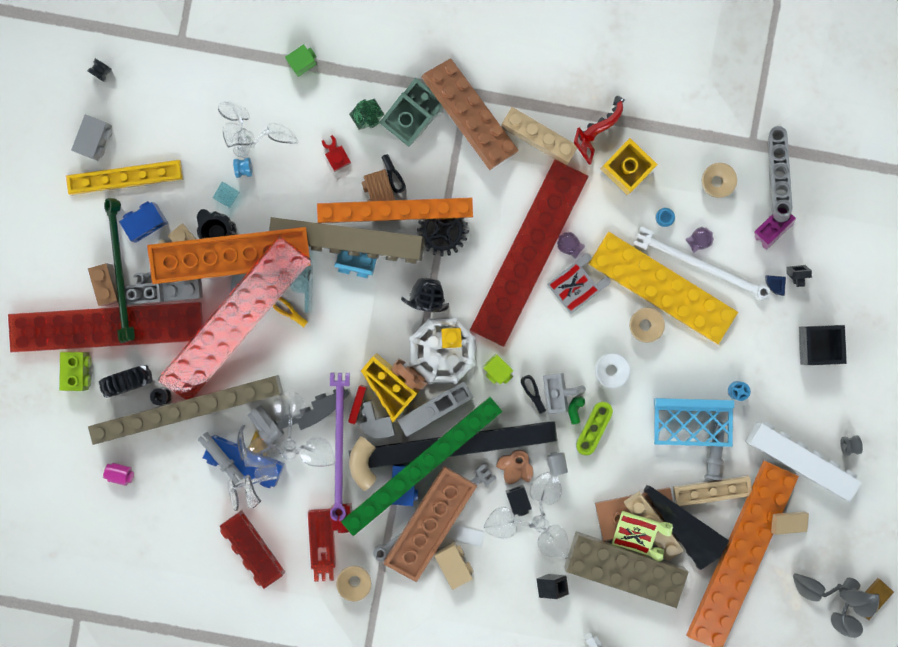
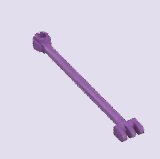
M330 373V386H336L335 503L330 511V516L333 520L337 521L338 515H336L335 511L340 509L342 515L339 516V521H341L346 516V509L342 503L344 386H350V373L345 374V380H342V373H338V380H335V373Z

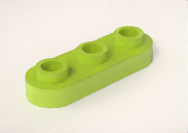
M601 401L594 405L576 441V449L580 454L591 455L595 451L613 414V409L609 403ZM602 407L605 408L604 414L599 413V409ZM592 425L597 426L596 431H591L590 428ZM583 442H588L589 446L582 448Z

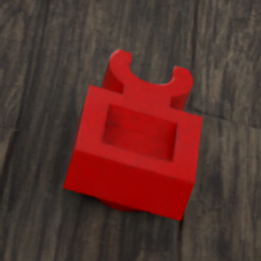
M331 135L332 144L327 145L322 140V145L330 151L325 155L334 172L349 165L351 161L342 145L336 147L337 141Z

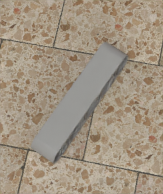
M776 126L770 130L768 137L772 214L776 221L785 222L790 218L793 208L788 136L784 127ZM779 135L782 139L775 140L773 136ZM780 153L783 155V158H776L774 154ZM781 171L785 176L778 177L775 173ZM781 189L784 190L786 194L779 195L776 191ZM785 208L787 213L781 214L777 209Z

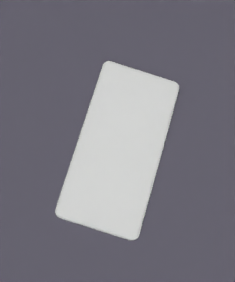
M453 524L446 538L481 547L484 532Z

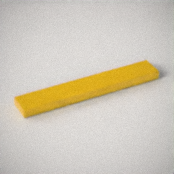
M181 160L66 175L69 195L184 180Z

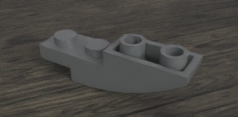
M336 389L333 390L334 394L326 396V393L315 396L316 400L311 402L312 410L310 407L299 410L300 414L293 416L292 413L281 416L282 420L277 422L279 429L298 423L300 430H303L323 420L336 410ZM344 389V400L349 395L350 389Z

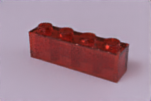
M242 510L219 526L222 536L225 539H229L232 544V550L235 554L241 556L244 567L248 571L251 570L254 575L253 579L258 586H262L265 589L284 575L285 570Z

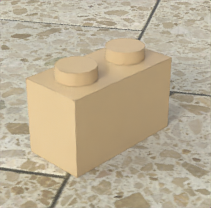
M455 541L437 550L434 554L452 590L473 580L472 573L474 572L470 562L466 563L463 558L465 553L461 545L457 546Z

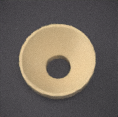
M714 163L704 171L701 179L702 187L712 197H726L737 186L736 172L726 163ZM714 176L721 178L722 184L720 187L712 185L711 181Z
M642 308L632 315L629 327L634 338L641 342L649 343L661 337L665 329V322L663 316L657 310ZM644 319L648 320L651 325L647 331H643L640 328V322Z
M360 566L346 567L340 572L336 581V587L340 596L352 602L364 599L369 594L372 584L369 573ZM358 576L361 581L360 584L352 586L349 582L350 577Z

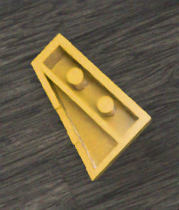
M376 353L362 368L361 372L373 392L375 391L382 406L388 412L391 421L394 422L419 391L415 388L413 390L404 383L405 379L402 376H397L391 370L393 366Z

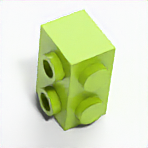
M60 352L59 391L89 390L91 386L89 368L92 364L89 352Z
M496 353L483 366V369L488 372L485 376L493 384L496 382L500 385L502 383L506 384L513 377L511 373L514 370Z

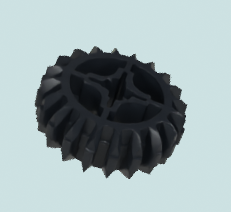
M452 218L453 221L448 223H442L439 219H425V222L419 220L418 224L422 225L423 228H417V232H423L419 236L425 238L424 246L426 244L429 245L426 251L429 252L433 248V255H436L437 250H439L441 257L444 256L443 251H447V255L451 256L450 249L452 248L457 253L456 245L461 248L464 246L460 240L467 241V237L462 236V234L469 232V230L462 228L468 225L467 222L461 223L464 218ZM432 220L436 230L428 237L427 226ZM438 224L443 226V228L444 226L448 227L446 230L447 237L438 234ZM458 225L459 234L453 242L449 232L454 226ZM443 238L448 243V246H437L432 241Z
M147 365L138 366L101 379L99 381V388L103 396L109 398L151 384L153 381L152 373Z

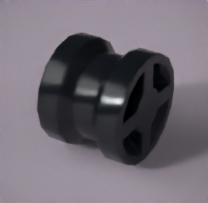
M95 58L93 61L94 65L87 72L104 82L106 74L111 72L112 69Z

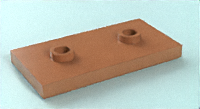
M670 487L657 489L658 492L673 501ZM643 492V496L646 498V500L649 502V504L652 506V508L655 510L658 516L662 519V521L665 522L659 510L654 507L650 497L645 492ZM633 495L595 502L603 541L614 538L621 512L631 513L624 501Z

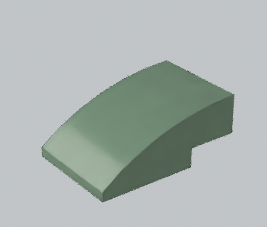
M415 77L379 123L410 147L438 115L443 106L430 88Z

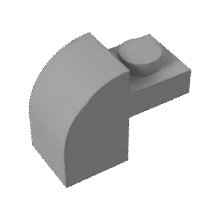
M372 400L364 402L361 412L363 418H367V421L360 423L362 430L368 436L378 439L394 436L395 430L390 416L376 418Z

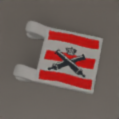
M588 253L547 284L570 314L611 283L609 278L605 277L595 284L582 268L583 265L592 259Z

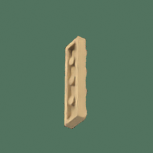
M750 476L673 486L675 503L679 506L748 497L752 491Z
M640 491L624 501L632 514L663 522ZM657 531L654 543L657 547L664 549V556L668 561L684 551L673 534L665 536Z

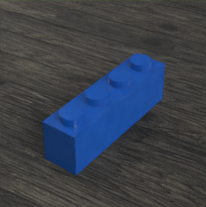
M217 435L211 436L230 460L233 459L234 465L245 476L244 479L260 481V485L266 488L277 485L285 463ZM205 450L202 458L207 460L206 463L212 466L219 465L211 454Z

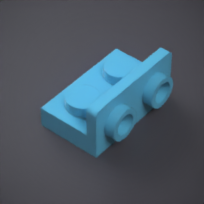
M341 251V254H338L334 267L339 268L338 272L349 274L350 271L357 272L359 277L368 278V275L373 276L377 259L367 258V254L360 253L358 257L348 255V251Z

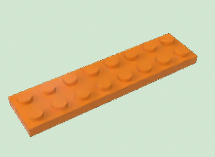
M306 227L147 245L152 284L311 266Z

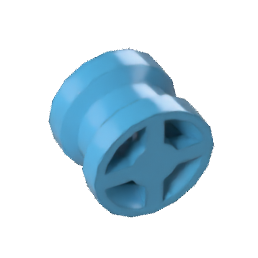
M250 157L244 160H233L236 178H240L242 175L252 176Z
M735 381L728 387V394L734 400L744 401L750 396V387L744 382Z

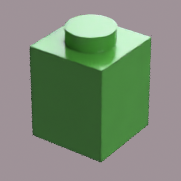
M304 44L285 56L297 77L317 65L314 60L317 56L311 47L307 49Z

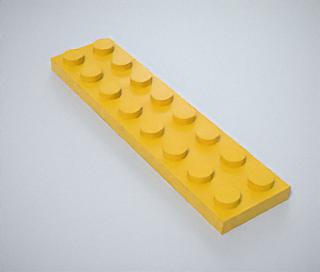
M607 232L588 263L589 266L719 345L738 314V311L610 232Z

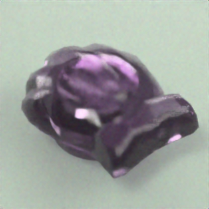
M699 227L692 233L691 237L685 240L690 245L692 252L695 253L697 250L708 248L713 244V232L709 231L708 228Z
M565 232L558 237V249L565 254L572 255L575 259L585 248V245L580 243L577 236L572 232Z

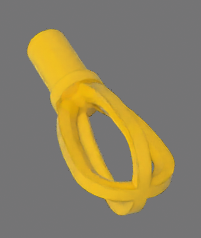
M276 297L273 300L272 307L277 312L290 317L291 320H294L303 328L306 326L308 321L301 317L283 297ZM278 300L283 302L292 314L280 309L276 302Z

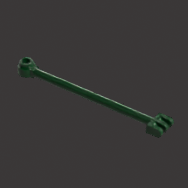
M107 198L104 202V209L109 217L121 329L117 330L118 340L120 343H126L134 340L135 334L134 327H129L116 217L117 212L121 209V203L115 198Z

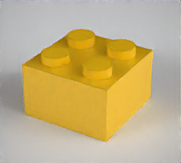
M629 138L600 170L628 195L658 164Z

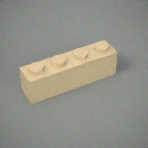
M511 107L502 122L501 127L565 166H567L577 150L573 142Z

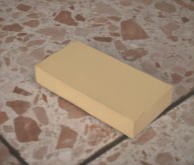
M809 513L773 514L771 533L778 535L807 532Z

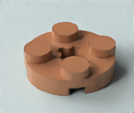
M398 359L393 364L391 370L397 376H402L405 379L404 383L412 390L414 388L418 391L423 390L427 385V382H424L425 379L413 367L404 366L405 361Z

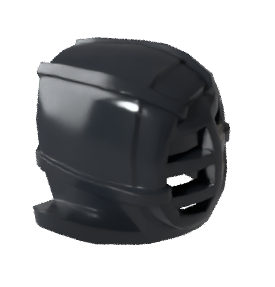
M201 209L197 214V235L199 239L235 235L237 232L236 224L225 214L217 211L210 213L207 209Z
M419 278L409 295V301L404 297L401 298L405 304L417 310L442 312L449 308V303L443 304L445 299L441 282L431 278Z

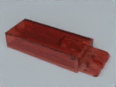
M331 508L308 510L311 569L314 570V582H319V574L322 575V581H326V573H329V580L334 581L336 553L335 536L330 516ZM326 547V552H321V560L318 561V548Z

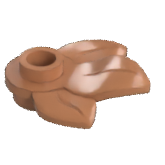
M515 450L511 455H503L496 464L497 468L504 470V480L507 484H514L520 478L530 482L533 477V467L529 463V456L523 450ZM520 457L523 461L517 462L516 459Z

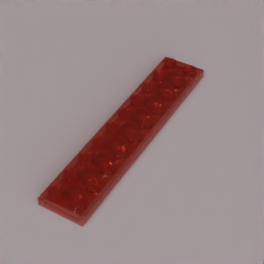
M554 159L470 331L502 347L505 346L589 177L588 175Z
M279 236L160 375L158 382L185 400L194 398L309 265L311 259Z
M202 302L127 307L129 327H134L135 338L126 343H120L118 340L117 330L121 329L119 307L8 314L10 353L203 341Z

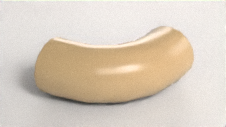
M360 436L351 450L349 468L354 481L365 491L376 481V475L371 472L368 465L369 457L376 448Z

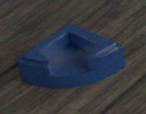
M766 275L765 281L770 290L779 296H785L786 277Z

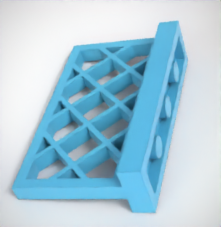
M654 398V444L733 447L734 400ZM659 410H667L672 417L663 423L659 419ZM670 410L678 411L675 414H673ZM681 411H687L691 415L684 424L676 417ZM701 411H706L710 416L704 424L696 418ZM709 411H717V412L712 415ZM720 412H728V420L722 425L715 417ZM673 418L681 425L675 433L666 426ZM692 419L701 426L695 433H692L686 427ZM712 419L720 426L713 434L705 427ZM665 427L671 436L666 441H659V432ZM683 428L691 435L686 441H681L676 436ZM702 429L710 435L705 442H700L696 437ZM722 429L728 434V443L719 442L715 438Z

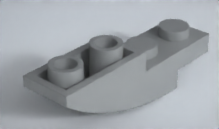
M201 279L125 286L127 305L203 298Z
M464 381L398 419L397 422L405 436L408 437L472 400L474 397Z

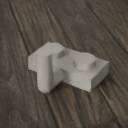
M564 373L543 376L548 414L568 412L567 396L578 395L586 391L583 385L575 388H566Z

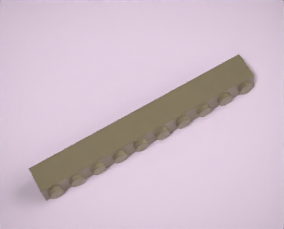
M279 375L94 424L88 426L92 444L95 445L283 394Z

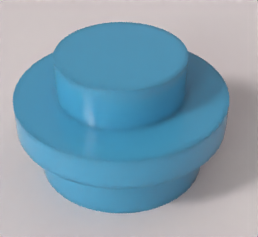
M662 208L656 213L655 219L658 225L668 227L673 224L675 214L669 208Z

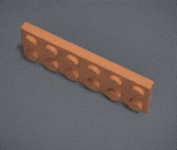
M451 58L422 75L421 78L489 170L519 151Z
M443 466L385 558L384 565L417 582L477 488V485Z

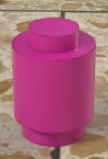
M112 463L106 465L103 478L107 479L108 482L127 486L128 483L132 482L134 472H132V467Z

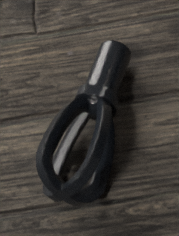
M383 155L381 158L385 164L393 191L395 193L403 192L406 189V185L401 175L393 166L389 155ZM392 172L396 174V176L400 180L402 184L401 189L395 188L392 179Z
M531 375L522 377L521 384L532 402H534L539 414L545 412L546 409L541 401L534 378ZM526 379L531 380L535 396L527 389L525 385Z

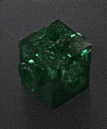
M374 98L368 101L364 99L357 103L349 115L358 130L367 127H376L384 113Z

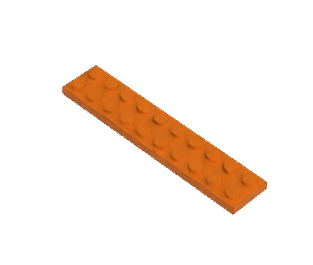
M763 460L752 485V491L743 505L728 539L729 542L719 559L686 636L711 647L724 646L773 536V533H771L773 514L783 513L798 480V475Z

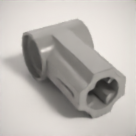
M262 405L247 415L259 430L258 433L261 439L268 446L284 435L283 430L279 429L278 423L271 419Z
M554 452L547 456L546 462L551 476L568 473L563 452Z

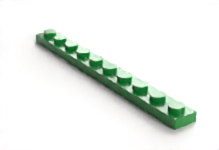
M489 396L341 520V523L352 536L356 535L503 411Z

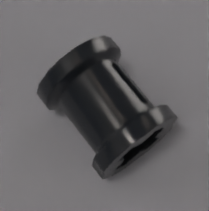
M164 387L154 389L150 394V400L155 405L166 404L171 400V391ZM160 393H163L164 396L159 400L158 396Z

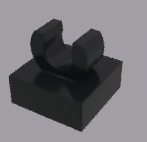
M806 265L787 267V275L793 280V284H796V287H804L805 278H812V270Z

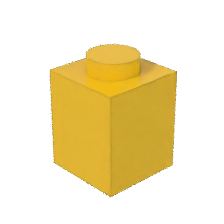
M461 328L441 329L442 348L462 347Z

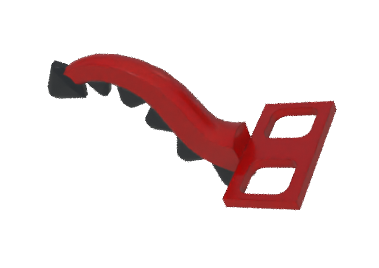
M620 96L614 98L613 105L616 107L612 108L614 113L607 114V119L601 117L596 124L589 123L585 131H582L580 127L577 128L573 143L589 165L592 164L595 152L590 141H594L599 133L612 127L622 115L625 99ZM587 148L591 151L590 158L587 155Z

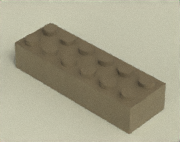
M577 531L575 532L564 565L567 573L674 608L678 606L689 573L683 566L665 560L656 561L648 555L613 545L611 542L603 541Z

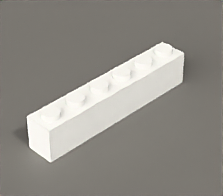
M765 421L763 424L756 422L745 442L842 499L851 502L862 483L856 479V474L849 470H846V472L840 470L841 466L832 460L828 463L823 460L824 456L816 451L811 453L806 450L808 446L799 441L794 443L790 440L791 436L782 431L780 433L774 431L775 427Z

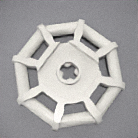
M456 317L454 319L428 318L412 337H409V365L429 385L459 384L458 382L477 364L475 362L476 336H473ZM435 326L461 328V335L465 338L462 340V345L467 344L468 358L462 357V347L445 348L448 349V353L441 357V354L437 353V349H440L442 346V332H437ZM431 329L433 334L425 342L420 338ZM418 344L424 346V357L419 359ZM460 360L463 361L465 364L455 374L453 368ZM426 361L433 368L432 373L430 374L421 363ZM437 370H449L450 376H436Z

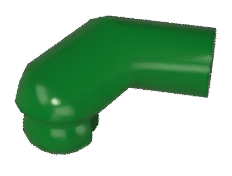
M582 396L572 398L568 406V414L572 425L581 422L578 410L585 405V399Z

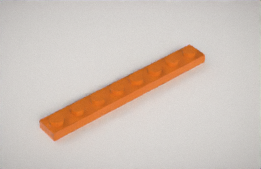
M472 198L317 203L318 223L473 218Z

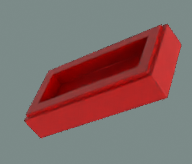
M360 385L358 387L348 422L355 425L357 423L367 386Z

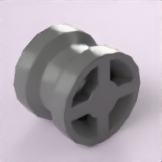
M858 435L852 438H841L840 445L844 456H850L851 453L856 455L862 454L863 445Z

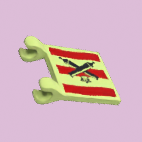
M622 511L612 544L648 555L656 561H662L664 549L652 546L657 531L665 536H671L673 525L668 522H657Z

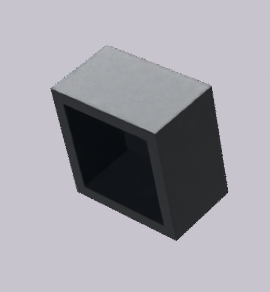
M845 325L799 327L800 365L847 364Z

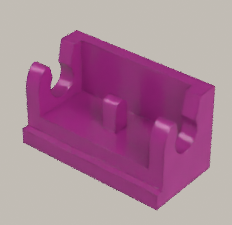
M785 208L777 209L781 214L787 213ZM772 214L754 231L755 239L760 240L763 243V248L767 250L794 225L796 217L791 214L787 221L778 222L773 218Z

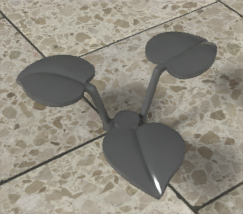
M793 574L798 592L808 600L820 601L822 597H827L839 590L840 597L846 603L842 614L834 612L831 615V623L839 633L847 637L857 638L863 633L861 622L853 616L846 615L848 606L853 607L855 613L862 617H872L879 607V594L860 591V583L854 578H847L843 585L838 584L837 587L824 593L826 589L819 581L804 575Z

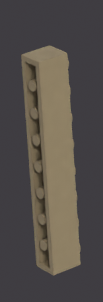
M274 217L270 219L269 231L306 227L308 246L311 247L312 251L322 252V248L330 249L329 253L341 254V251H348V255L359 257L360 253L367 254V258L378 259L379 256H386V260L397 261L398 258L405 259V263L416 264L417 261H422L425 243L423 236Z

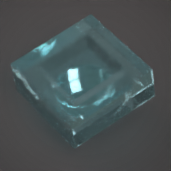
M221 182L212 198L231 208L240 192Z

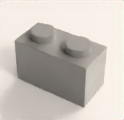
M85 114L71 151L99 161L105 153V143L112 135V125Z

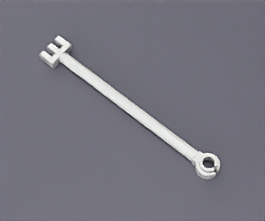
M641 227L639 231L646 235L638 234L636 237L643 242L634 241L633 245L644 250L650 245L749 290L758 300H765L769 297L767 295L770 294L768 286L754 285L651 238L654 232L644 227ZM761 289H765L766 295H761Z

